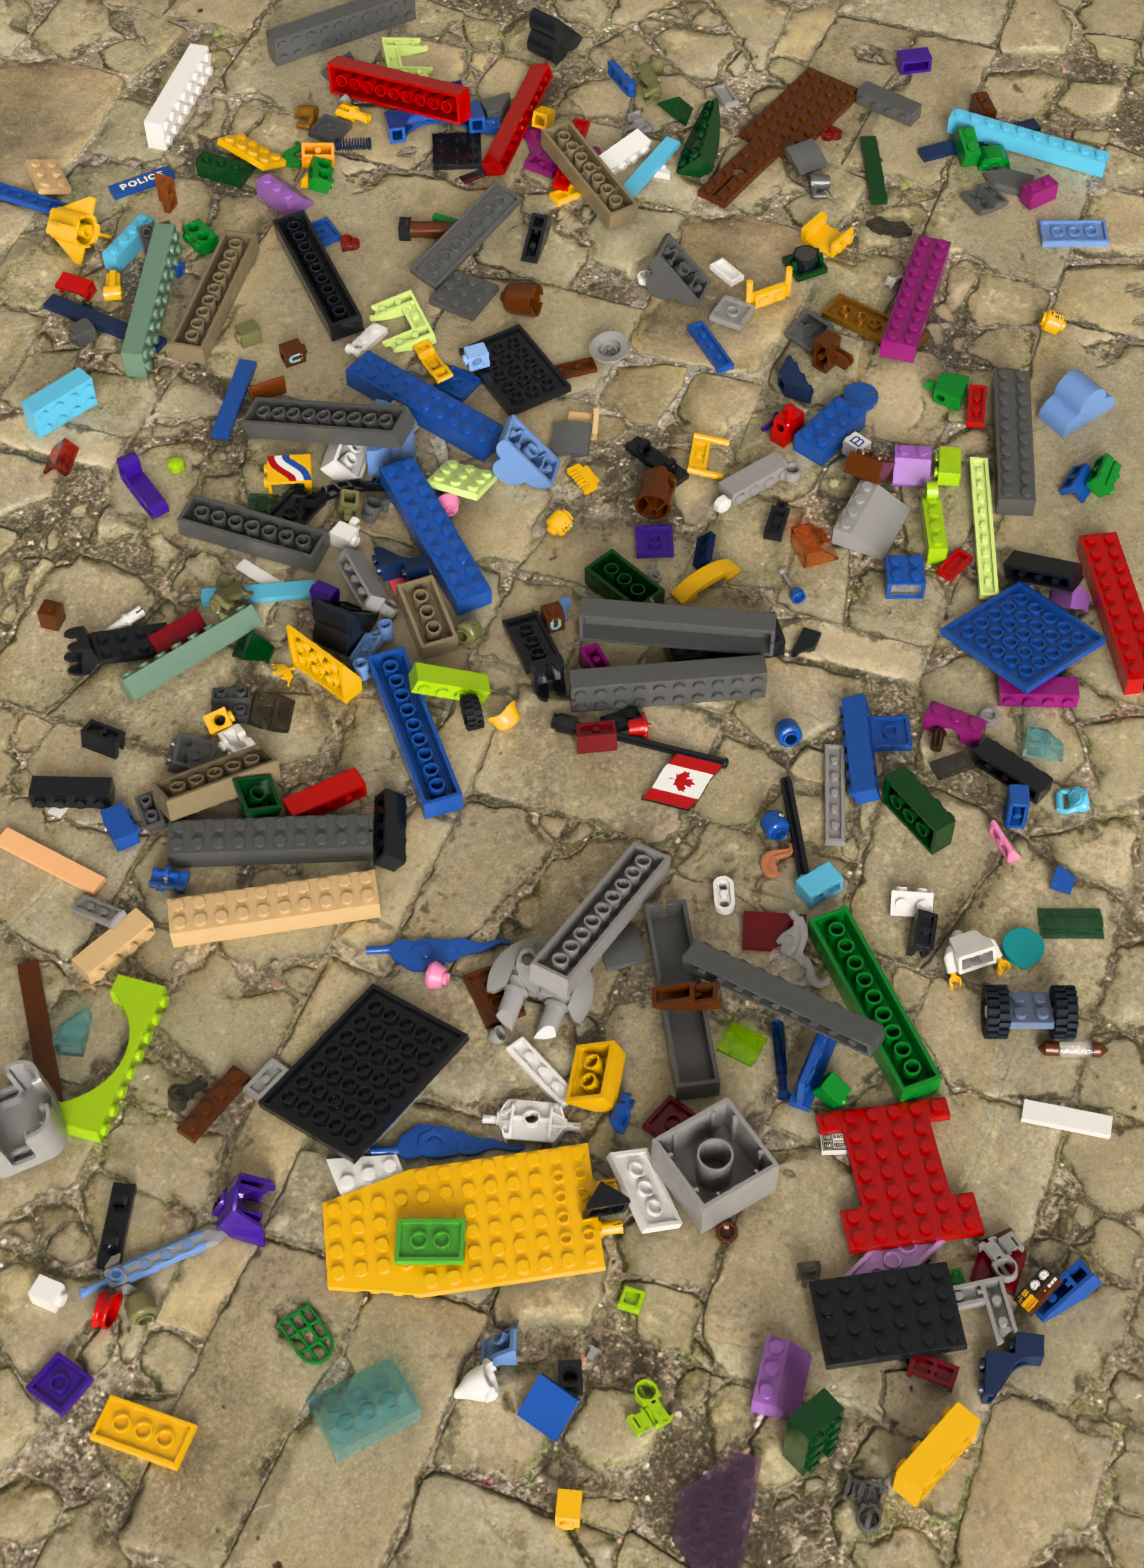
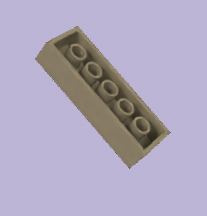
M262 743L153 782L151 783L155 804L172 822L190 814L199 813L206 808L217 806L222 802L236 799L238 796L232 782L233 778L270 774L273 783L281 781L278 759Z

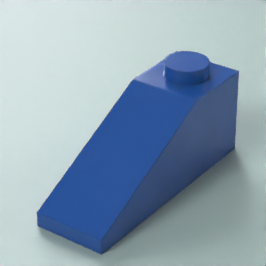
M1080 1258L1058 1277L1062 1283L1035 1312L1043 1323L1084 1300L1102 1284L1100 1279Z

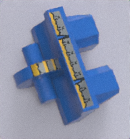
M169 865L165 869L153 867L152 876L148 883L149 888H155L156 891L160 892L173 890L177 894H185L190 879V872L173 870L172 866Z

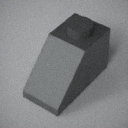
M509 92L480 101L485 119L498 117L499 121H503L511 106Z

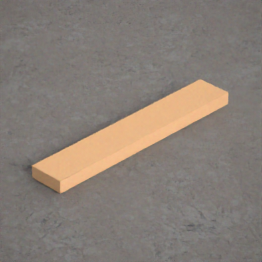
M8 827L0 835V848L92 896H95L106 883L105 877Z

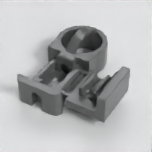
M848 1475L842 1499L849 1501L850 1498L858 1501L857 1504L859 1505L861 1503L856 1517L857 1527L864 1533H875L879 1529L883 1509H880L884 1492L888 1493L889 1487L874 1480H868L867 1485H865L866 1483L854 1480L852 1475ZM852 1486L850 1495L847 1496V1493H849L850 1487ZM868 1512L864 1526L860 1521V1517L863 1513ZM874 1514L877 1518V1525H875L874 1527H870L871 1519Z

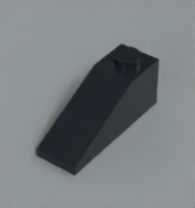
M532 213L521 261L538 264L551 227L549 215Z

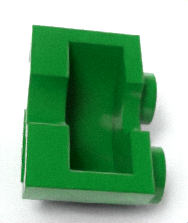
M1003 145L980 147L981 156L977 163L978 171H990L992 167L1010 169L1009 158Z

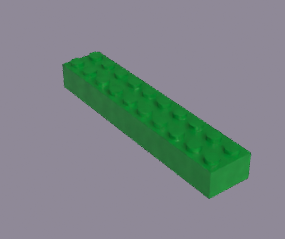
M845 906L810 918L807 928L808 936L848 1010L856 1011L863 1017L876 1020L884 1026L885 1039L873 1056L898 1103L909 1102L939 1091L942 1076L848 907Z

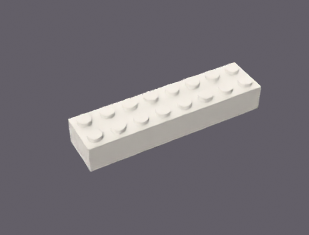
M190 43L145 118L144 126L148 148L167 151L173 143L174 137L178 134L181 125L184 124L187 115L190 114L196 99L201 95L203 87L207 85L209 77L213 74L211 54L209 53L208 46Z

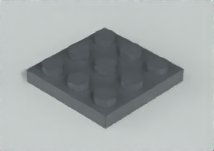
M456 270L429 298V305L474 321L498 293L499 285Z

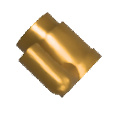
M298 105L296 117L301 120H307V122H297L296 127L310 130L313 122L318 120V106Z

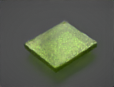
M732 1022L718 1045L717 1051L752 1067L761 1054L767 1038Z

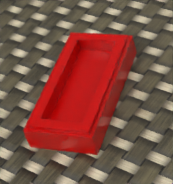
M957 548L936 569V574L952 582L972 562L973 556Z

